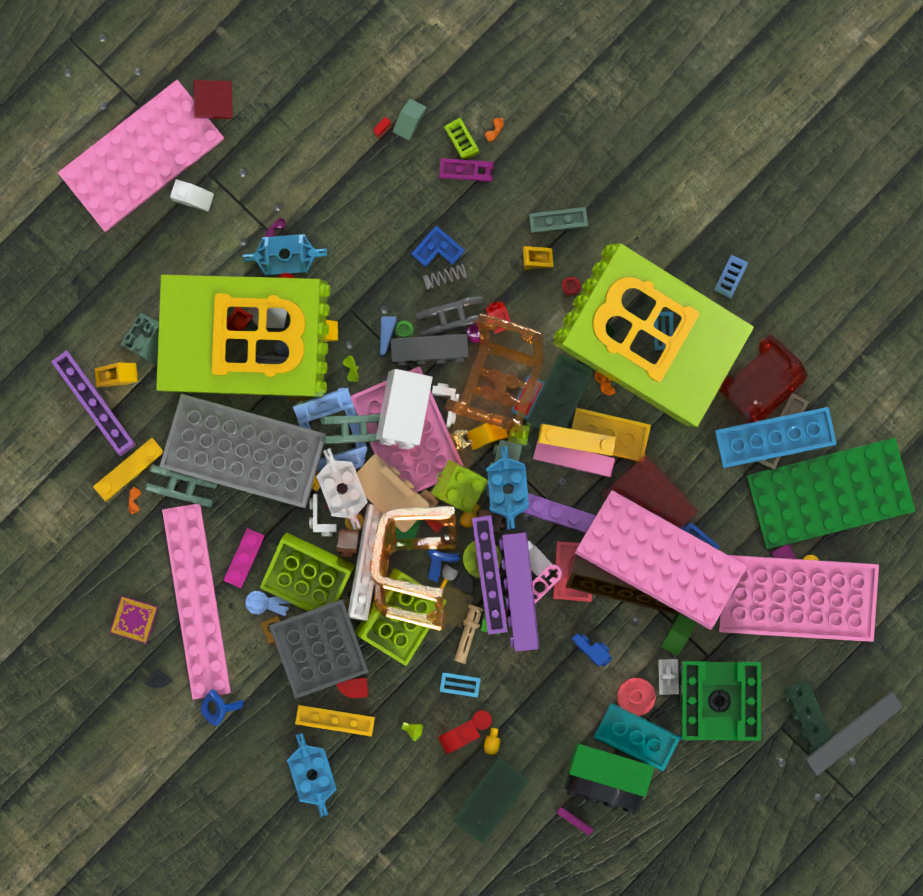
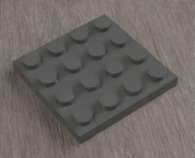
M343 599L269 625L295 699L369 673Z

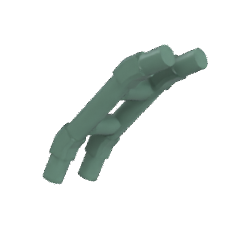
M380 414L321 417V424H341V435L323 436L322 442L330 444L379 442L380 440H376V434H367V423L379 422ZM359 423L360 435H349L348 424Z
M153 464L150 466V472L170 477L167 488L146 483V491L202 506H212L211 499L195 496L193 492L196 484L215 489L217 487L216 483L167 470ZM177 479L188 482L186 493L174 490Z

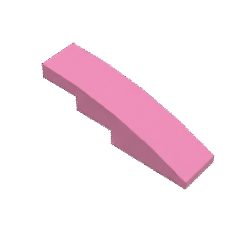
M538 440L533 457L537 461L611 477L615 458L542 444L538 443Z

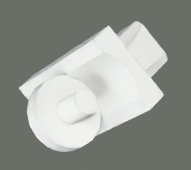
M678 659L658 660L659 695L679 694Z

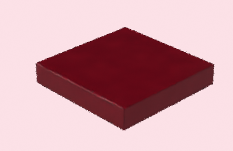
M194 80V118L232 119V81Z

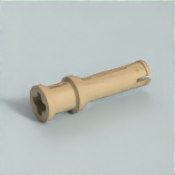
M468 604L469 611L466 619L463 621L465 627L454 661L466 664L475 630L480 626L481 614L485 610Z

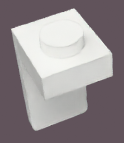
M438 383L437 386H433L432 395L451 398L446 425L447 428H451V424H455L456 413H453L454 405L458 406L459 394H456V389L449 388L448 384Z
M313 494V498H310L309 502L310 510H313V517L309 519V527L313 529L314 533H321L322 537H333V533H337V525L318 524V494Z
M529 540L531 570L539 576L552 563Z

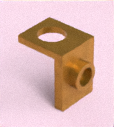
M278 616L261 623L268 639V644L273 643L274 646H276L273 635L268 632L267 627L272 622H280Z

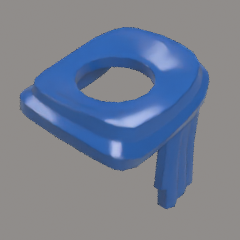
M431 548L428 551V555L432 557L428 579L438 582L441 562L456 563L460 560L459 553H443Z
M211 689L203 700L201 713L210 724L217 726L222 722L226 712L242 708L243 700L225 705L216 690ZM210 701H213L216 705L215 715L211 714L208 709Z

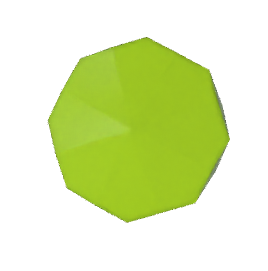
M404 722L401 729L407 731L410 738L416 741L422 735L423 725Z

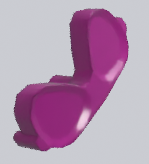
M277 219L265 232V237H275V229H285V219Z

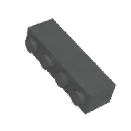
M467 334L391 339L392 364H396V367L408 366V363H415L416 366L427 365V362L434 361V364H445L446 360H453L454 363H463L465 359H469Z

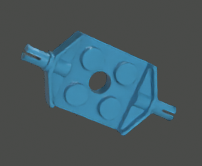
M305 234L263 237L254 254H243V262H257L265 276L285 272L308 273L314 258L327 256V248H313ZM287 249L290 252L289 258H280V251Z
M508 446L500 447V460L486 468L490 497L489 509L492 513L505 517L507 530H511V528L513 530L515 529V516L529 508L526 466L524 463L510 459ZM507 485L514 487L511 494L503 492Z
M303 733L300 734V737L299 734L295 735L299 746L287 762L299 801L316 804L320 817H323L324 814L325 816L329 815L325 801L337 788L324 748L308 746ZM310 769H314L318 773V777L313 781L307 778V772Z

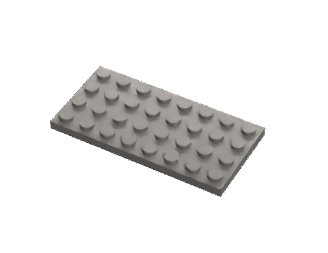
M181 394L159 467L306 508L325 444L322 442V437L327 436V434Z

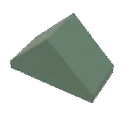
M409 99L399 114L393 133L410 141L427 107Z

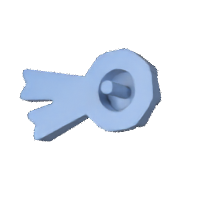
M261 591L251 592L245 600L247 610L252 614L258 615L266 610H270L279 615L286 616V611L289 608L279 604H291L277 596L268 598Z

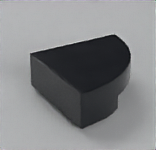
M463 569L454 586L471 595L473 591L471 575Z
M156 668L145 684L150 687L159 688L168 685L172 679Z

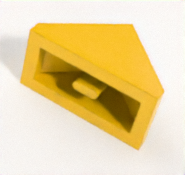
M524 246V270L554 267L552 248Z
M502 419L483 424L466 432L473 451L509 437Z

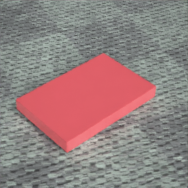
M557 541L555 564L563 569V576L554 585L553 599L592 602V594L565 588L569 567L580 543ZM555 569V577H558L557 569Z

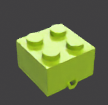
M449 459L442 473L440 472L437 475L438 481L431 493L440 500L471 514L488 480Z

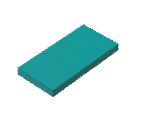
M610 703L594 736L595 739L663 772L680 740L679 735L613 703Z

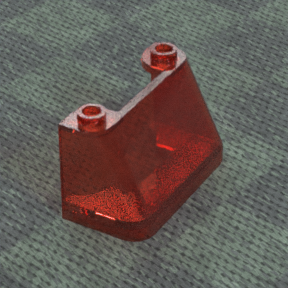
M772 334L760 341V354L734 378L727 375L718 390L748 423L763 421L795 392L808 376L801 360Z

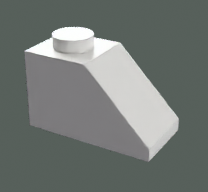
M176 179L170 198L173 202L209 212L214 193Z

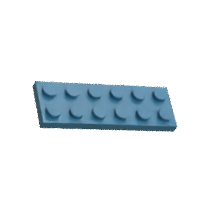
M829 407L715 430L723 468L837 445Z

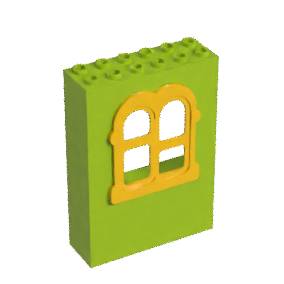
M623 244L606 245L601 253L602 258L600 262H597L592 268V276L582 286L584 290L580 296L578 295L574 299L573 309L565 315L562 328L558 329L554 334L553 339L555 340L553 344L682 424L698 427L754 327ZM636 288L656 301L647 320H641L623 307L621 298L627 289ZM663 307H667L681 316L679 325L670 337L654 327V322ZM613 316L623 317L632 324L622 343L611 339L606 333V323ZM639 330H644L665 344V349L656 364L650 363L630 350V345Z
M161 275L156 390L165 392L323 397V393H326L327 390L324 374L327 373L325 354L328 353V343L325 342L326 335L329 333L326 316H329L330 307L327 304V297L330 296V285H328L327 281L321 279ZM229 307L258 308V330L229 331L227 329V309ZM269 308H282L289 313L291 322L285 331H267V310ZM227 339H246L248 341V360L246 363L226 362ZM258 340L283 341L289 347V357L282 364H258L256 362V342Z

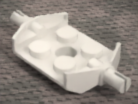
M331 448L323 451L327 464L316 478L321 486L331 516L350 519L353 530L361 527L357 514L368 501L353 462L334 459ZM338 484H346L348 491L345 494H340L337 491Z

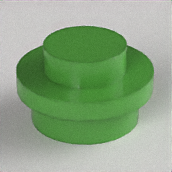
M405 320L398 322L394 329L398 338H410L414 332L412 324Z

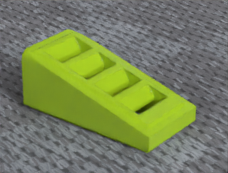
M461 118L444 126L462 160H468L480 153ZM461 126V129H460V130H458V131H456V132H454V133L451 132V131H453L454 129H456V128H458V127ZM465 133L464 136H462V137H460V138H458V139H455L456 137H458V136H460L461 134ZM469 140V142L465 143L462 146H459V144Z

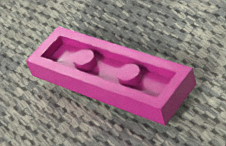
M249 528L246 529L223 581L242 589L265 538L264 535Z

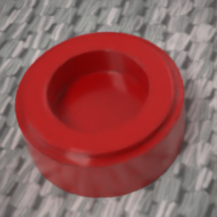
M478 711L474 714L472 721L477 729L485 730L491 725L492 718L488 712Z

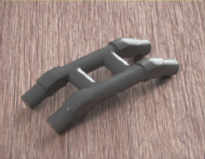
M482 296L465 298L416 313L417 320L438 315L440 322L439 326L421 331V336H434L488 321L487 314L466 318L463 307L483 303ZM456 309L459 320L448 323L445 312Z

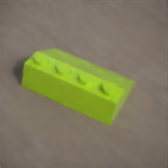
M286 532L281 538L260 588L306 611H311L340 600L356 565Z
M394 568L370 606L368 621H361L354 633L407 666L447 600Z

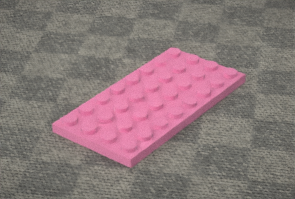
M176 80L60 170L58 174L104 232H107L222 142L224 137L209 118H194V100L181 83Z
M614 491L610 492L575 551V554L710 630L715 625L747 567Z
M728 555L747 567L720 614L719 632L874 642L879 564Z

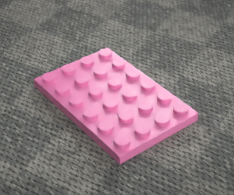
M420 366L408 371L424 375ZM387 381L350 396L358 416L378 415L381 413ZM431 390L420 445L407 450L399 448V444L388 446L380 444V441L370 442L374 454L381 457L390 467L394 466L401 473L399 476L404 480H409L415 486L413 489L417 493L437 483V475L440 472L442 473L449 459L463 466ZM379 422L367 423V434H377Z

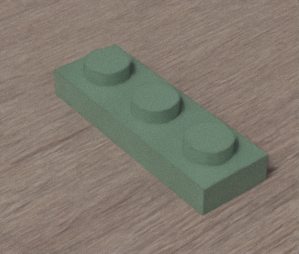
M586 207L529 214L531 234L588 227Z

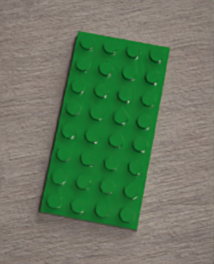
M896 438L746 476L766 550L916 512Z

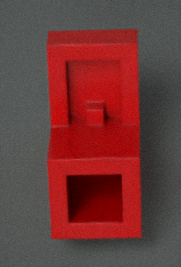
M367 678L349 679L336 684L338 690L347 697H368Z
M470 720L437 738L447 755L476 740L480 735L474 723Z

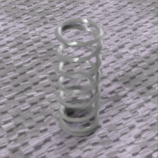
M461 263L462 270L459 265L456 266V272L450 267V275L444 269V278L440 271H438V281L433 273H431V282L427 275H423L426 289H430V286L434 288L433 277L437 285L440 286L439 274L444 284L447 283L446 274L450 281L453 282L452 271L456 279L459 280L458 268L464 278L467 277L463 264Z

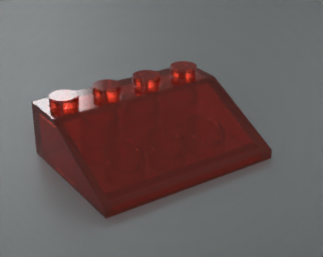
M642 455L601 494L607 499L610 492L614 491L678 528H681L698 512L646 455Z

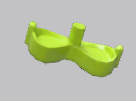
M347 356L343 361V364L350 368L347 379L358 382L359 375L357 370H359V367L355 365L353 356Z

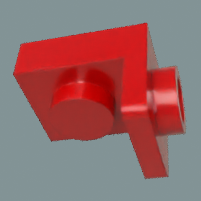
M493 302L489 304V307L485 308L495 334L513 328L503 302Z
M236 307L227 318V329L229 331H244L252 321L253 316L240 307Z

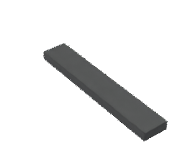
M893 692L887 693L805 758L804 761L813 775L818 776L901 710L903 707Z

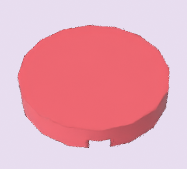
M642 678L626 680L617 692L619 706L638 716L648 713L655 703L656 696L653 686Z

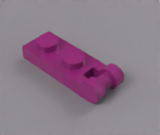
M441 158L439 178L493 182L491 169H493L494 163L489 161ZM478 168H483L484 174H478Z

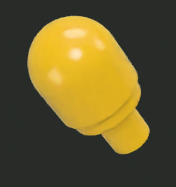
M476 503L471 514L463 512L460 517V523L463 527L470 528L473 526L472 518L479 516L477 514L481 508L479 504Z
M491 728L490 736L485 738L484 751L488 755H495L499 751L500 738L497 737L499 730L497 728Z

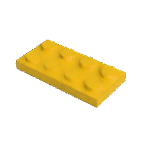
M576 408L571 429L616 437L613 456L642 463L651 425Z

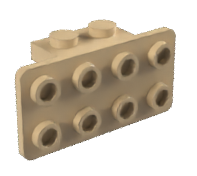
M375 454L357 472L365 496L402 532H407L427 511L429 503L413 489L415 486L409 480H404L399 476L401 474L399 470L394 466L390 467L381 457Z

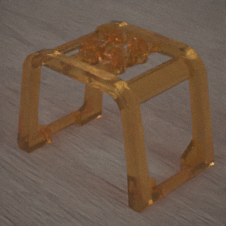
M480 312L477 319L480 348L460 402L448 399L445 410L516 434L521 427L544 361L543 332ZM497 326L521 333V339L533 345L534 356L491 343L489 330L496 331ZM487 353L532 367L528 382L519 380L513 374L506 375L500 373L497 369L488 370L482 368ZM479 375L489 377L490 381L495 383V390L490 386L484 388L477 386L476 383ZM506 384L511 389L517 387L525 389L522 399L514 398L510 393L505 392ZM473 392L482 395L488 401L493 399L501 402L504 406H517L518 410L514 420L512 421L493 413L469 407L468 404Z
M454 507L395 509L386 512L380 518L372 548L373 556L370 560L371 581H374L375 607L383 616L437 630L445 628L442 588L386 578L389 557L396 550L456 549L457 533ZM436 519L441 524L448 526L449 536L397 539L395 520ZM384 588L435 601V610L425 615L389 607L386 605Z

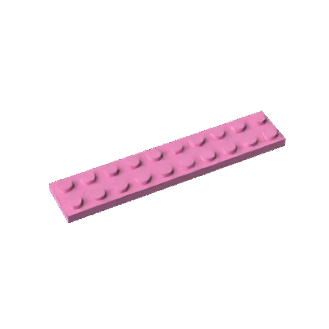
M192 504L163 509V519L192 699L205 698L211 689H215L218 695L230 694L231 688L201 505Z

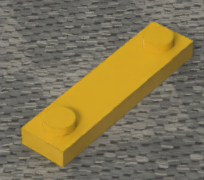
M541 424L538 443L613 456L616 437Z
M153 438L149 439L93 486L104 501H108L162 456L164 451Z
M298 705L295 724L372 736L375 717Z

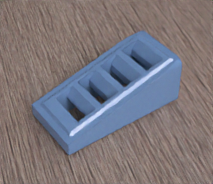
M731 255L714 291L731 299L748 262ZM731 263H735L741 266V270L734 266H731ZM728 269L737 273L738 276L736 277L728 273ZM724 277H727V278H729V279L735 281V283L732 284V283H730V282L724 280ZM721 283L732 288L731 291L720 287Z
M381 317V357H385L397 323V317Z

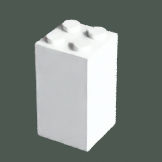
M399 369L388 372L376 440H380V444L388 446L399 444V448L407 450L420 445L433 377Z

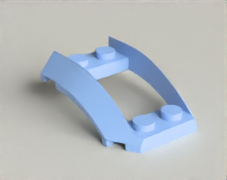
M338 388V391L325 394L323 397H316L304 402L301 400L293 405L299 426L311 429L309 421L345 410L347 416H357L348 388ZM359 423L349 424L352 434L360 435ZM356 442L355 448L333 454V457L336 460L353 462L355 469L360 468L364 465L366 443ZM326 457L320 458L317 468L319 472L327 464Z

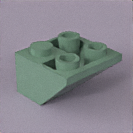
M140 313L120 345L156 366L158 363L159 322Z

